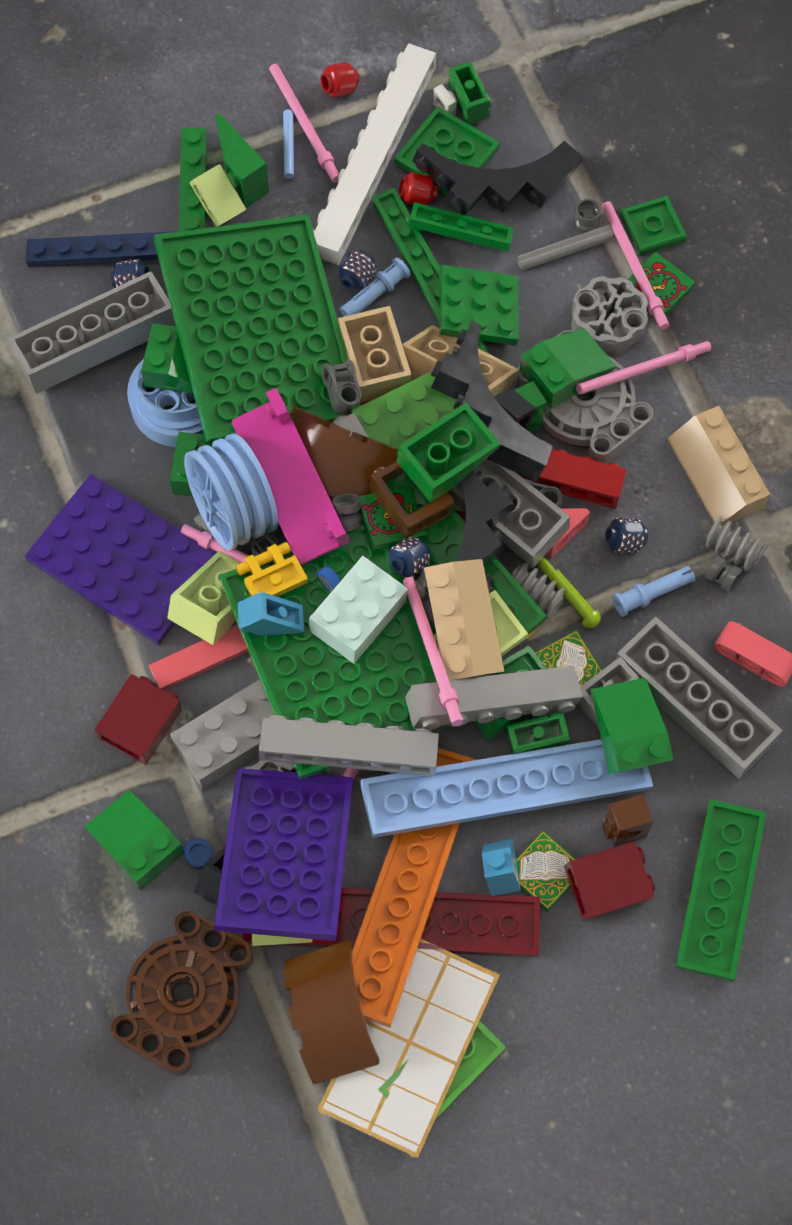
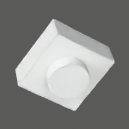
M442 84L434 88L433 104L435 107L438 106L456 116L457 99L453 92L448 91Z

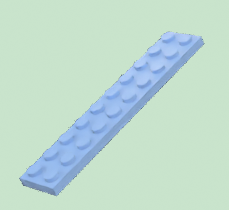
M601 739L438 766L435 770V776L396 773L361 779L360 782L372 838L651 790L653 787L648 766L609 774Z

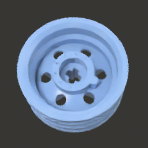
M232 433L227 435L225 439L220 438L214 441L212 447L204 445L199 447L197 451L192 450L185 454L186 476L195 503L211 534L225 550L230 551L236 548L238 544L248 543L250 536L257 539L262 537L265 532L271 533L277 529L278 514L270 485L255 454L242 437Z

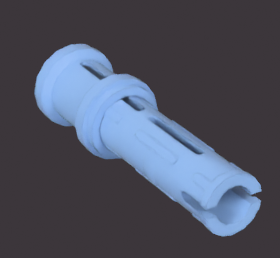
M394 258L389 267L383 272L379 271L376 273L375 280L340 307L341 314L344 317L358 314L383 293L393 291L394 285L411 275L406 264L401 259Z
M685 566L648 584L637 583L631 590L621 594L618 592L612 595L613 604L619 615L624 617L635 608L640 606L642 608L647 607L652 599L695 582L693 571L688 573V571H691V568Z

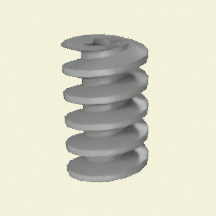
M720 516L707 536L705 547L710 549L716 544V554L726 550L725 559L729 560L735 555L734 564L738 566L745 561L743 570L749 571L759 562L768 544L759 548V538L750 543L749 532L740 537L741 527L738 526L733 531H730L731 521L722 526L720 525L722 516Z
M525 562L522 566H518L511 575L544 613L547 611L546 615L548 620H550L564 602L563 594L565 588L562 587L558 591H554L556 582L552 581L546 585L547 575L544 574L537 579L538 569L535 568L528 572L529 564Z

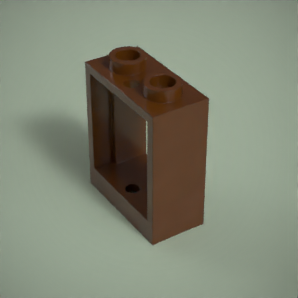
M396 460L395 463L387 467L381 466L372 473L369 490L374 494L404 539L452 515L455 501L447 492L436 499V501L407 515L386 485L389 481L406 473Z

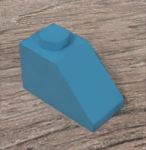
M264 592L238 602L240 630L260 636L304 632L303 605Z
M513 839L484 844L482 850L484 875L491 895L495 896L520 891Z

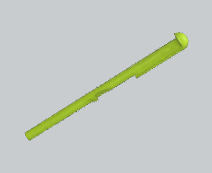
M543 556L536 565L547 575L551 582H556L555 586L558 590L562 587L565 588L563 596L583 617L582 625L586 628L596 627L601 620L599 611H594L559 569L555 570Z

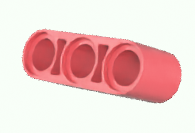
M728 622L714 644V648L721 655L776 686H786L792 676V653L736 622Z

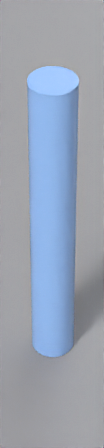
M285 110L283 112L284 178L292 179L294 177L293 111Z

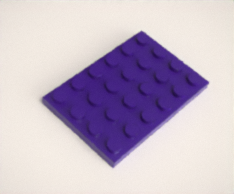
M90 474L26 553L25 558L26 561L159 645L175 625V622L167 618L171 595L210 560L216 552L210 548L205 549L199 546L197 541L182 534L181 530Z
M237 768L214 924L215 931L336 941L353 777L316 774L300 780L298 774L294 772Z

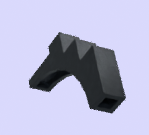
M563 141L551 153L535 162L514 168L486 169L455 162L422 143L416 150L412 162L415 163L421 172L431 176L440 188L446 189L449 192L445 201L453 211L467 215L483 197L487 199L493 208H498L501 212H504L521 193L525 195L530 203L542 208L575 172L584 156L566 141Z
M472 321L467 331L462 329L455 344L460 345L459 348L454 347L451 354L447 352L442 362L437 360L431 372V376L435 377L431 388L456 399L453 405L454 409L467 403L501 443V446L487 458L488 460L536 482L546 467L553 446L534 436L518 424L501 407L490 391L482 374L478 358V338L482 325Z
M473 470L460 482L466 506V523L460 554L456 562L482 559L483 566L485 567L506 551L502 545V542L505 540L496 527L490 528L516 509L512 502L515 496L506 485L501 487L496 480L486 487L489 484L487 478L480 470L476 473ZM484 569L488 591L490 594L492 591H494L491 585L495 583V581ZM429 598L423 604L427 616L435 625Z

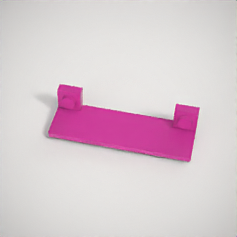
M277 388L266 392L270 402L233 419L232 424L236 433L249 445L265 473L275 500L278 522L293 554L302 566L350 543V540Z

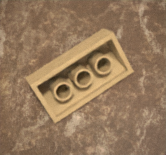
M431 325L402 344L411 371V380L431 372L437 360L442 362L447 352L451 354L454 347L459 348L460 345L455 344L457 337L439 335V328ZM478 349L482 374L494 397L497 394L507 392L517 377L519 369Z
M720 406L695 415L668 437V443L714 523L722 516L720 525L723 526L728 521L732 523L765 509L770 493Z
M482 559L425 567L424 571L441 658L449 681L504 672Z

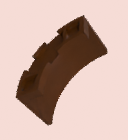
M292 407L289 415L327 494L333 497L344 493H352L358 496L372 494L369 490L372 473L381 466L387 467L393 464L398 450L354 431L350 436L351 431L312 413Z
M347 940L285 960V989L290 991L293 1006L288 1007L292 1029H299L304 1046L299 1052L312 1083L317 1084L378 1065L380 1058L368 1032L356 989L351 941Z

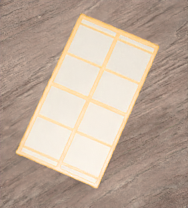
M421 939L391 1028L365 1020L371 1040L380 1058L379 1064L331 1079L317 1111L409 1154L411 1157L418 1158L500 974Z

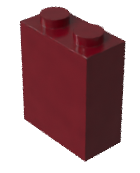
M131 674L96 726V735L101 741L147 765L182 711L179 697L169 689L162 691L155 687V683L145 676L138 678Z
M635 841L572 860L564 865L582 921L627 908L655 897L653 893L655 892L654 881L645 871L643 865L645 864V856L642 849L637 847Z

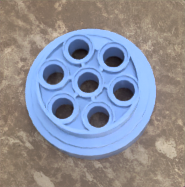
M143 359L132 372L127 389L132 417L140 431L151 440L171 447H176L179 432L204 434L197 405L190 403L192 400H195L193 393L155 388L156 390L153 392H146L147 389L152 387H145L141 372ZM168 405L174 406L172 409H163L165 406Z

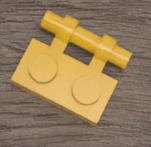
M287 542L278 546L276 544L267 547L268 551L255 557L250 555L244 558V562L235 565L240 576L249 571L252 573L251 576L244 579V584L251 596L264 592L279 597L308 583V578L296 556L294 555L288 559L283 558L284 555L291 552ZM271 561L275 563V565L264 570L260 568V566Z

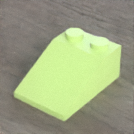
M218 551L171 595L167 618L214 645L236 621L219 580V575L235 570V565L239 564V562Z

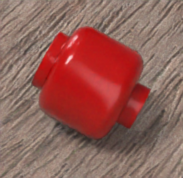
M347 62L329 65L321 75V87L325 93H328L333 98L353 94L359 83V74Z
M410 172L406 177H402L398 194L406 205L413 206L414 202L428 206L431 201L436 200L438 186H434V180L430 175Z

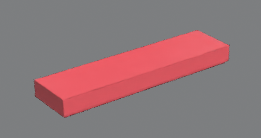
M235 625L214 645L202 640L148 666L159 689L164 691V689H169L247 653L248 649L238 625Z

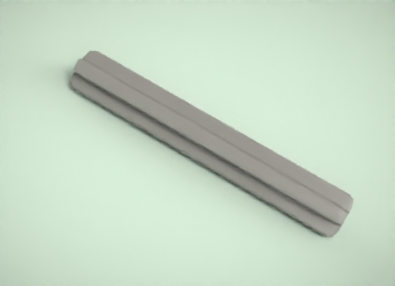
M606 225L519 255L517 257L518 265L521 270H526L610 241L614 238V231L611 225Z

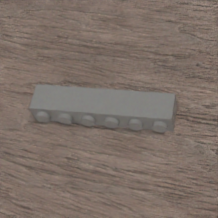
M574 666L450 680L451 687L456 690L458 695V707L463 719V723L458 726H462L470 721L487 723L495 718L505 717L506 720H512L525 714L541 716L549 711L557 710L559 713H566L574 710L583 698ZM437 682L412 685L405 696L413 729L425 728L433 730L440 725L451 724L452 727H458L452 725L447 709L442 706L439 697L441 691Z
M272 715L269 718H262L259 760L435 776L439 733H432V730L425 728L407 731L399 726H387L384 729L374 728L372 724L359 723L357 726H351L337 720L328 721V723H318L311 718H300L296 721L287 720L284 716Z

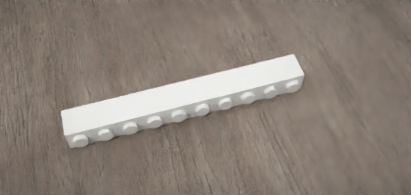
M408 43L405 51L399 53L396 62L397 67L395 71L389 73L387 87L385 91L381 90L379 93L377 107L375 110L372 109L367 120L368 125L365 130L362 129L360 131L357 141L358 145L356 149L350 151L348 165L346 169L340 171L338 185L336 189L330 191L328 205L326 209L320 211L317 220L318 225L315 230L313 229L322 260L339 266L436 69L435 52Z

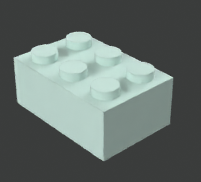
M362 556L310 616L309 631L354 664L407 602L408 588Z

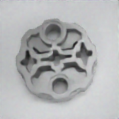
M601 276L591 279L585 288L577 291L573 299L571 330L576 331L585 328L605 353H612L614 355L626 353L633 344L640 342L645 334L648 322L647 298L643 292L638 291L633 286L631 281L625 278L618 277L612 279ZM582 304H587L590 307H584ZM630 324L637 325L638 327H631Z

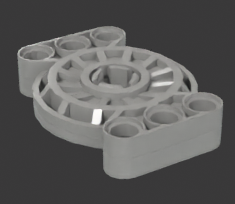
M566 330V331L561 332V333L558 334L557 336H560V335H563V334H566V333H570V332H573V331H571V330ZM609 357L616 366V369L610 373L624 369L621 364ZM520 371L516 379L517 388L529 383ZM631 378L583 394L576 393L578 396H590L593 393V399L589 401H582L576 395H573L553 409H550L546 404L542 426L556 439L565 443L589 446L588 457L593 458L595 461L605 464L610 463L650 430L654 414L653 408L648 403L635 402V388ZM640 416L645 418V420L640 421L637 420L635 417ZM623 432L626 436H618L615 433ZM596 448H604L606 452H598Z

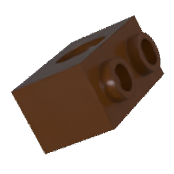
M644 794L610 803L602 827L606 839H611L614 847L647 838L653 819Z

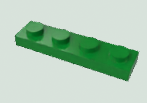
M414 202L408 227L506 252L509 251L514 230L513 227Z

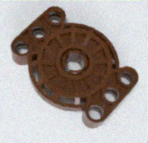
M183 911L175 917L174 928L178 936L168 937L154 943L136 960L129 973L125 991L129 1014L117 1016L111 1024V1033L121 1046L175 1076H183L191 1069L192 1058L188 1050L198 1049L212 1043L233 1022L240 999L239 979L236 972L249 969L253 963V953L249 943L231 932L215 931L213 922L192 911ZM187 921L196 923L195 929L190 933L181 931L182 925ZM217 935L222 938L221 943L216 947L206 945V941L210 936ZM242 949L247 952L246 958L242 961H234L231 958L236 950ZM181 984L191 985L194 998L176 1003L173 999V992L177 986ZM234 984L235 988L233 1000L230 999L229 987ZM133 985L136 986V987H135L136 1000H134V1001H132ZM227 1010H230V1012H229L227 1018H226V1019L224 1020V1022L220 1025L221 1021L224 1019V1017H225V1015H226ZM123 1025H133L134 1030L130 1036H119V1030ZM213 1030H215V1031H214L213 1033H211L209 1036H207V1037H205V1038H203V1039L198 1040L199 1038H202V1037L208 1035V1034H209L210 1032H212ZM155 1038L159 1040V1047L155 1051L147 1052L144 1050V1045L149 1039ZM176 1053L185 1055V1061L179 1067L170 1065V1059Z

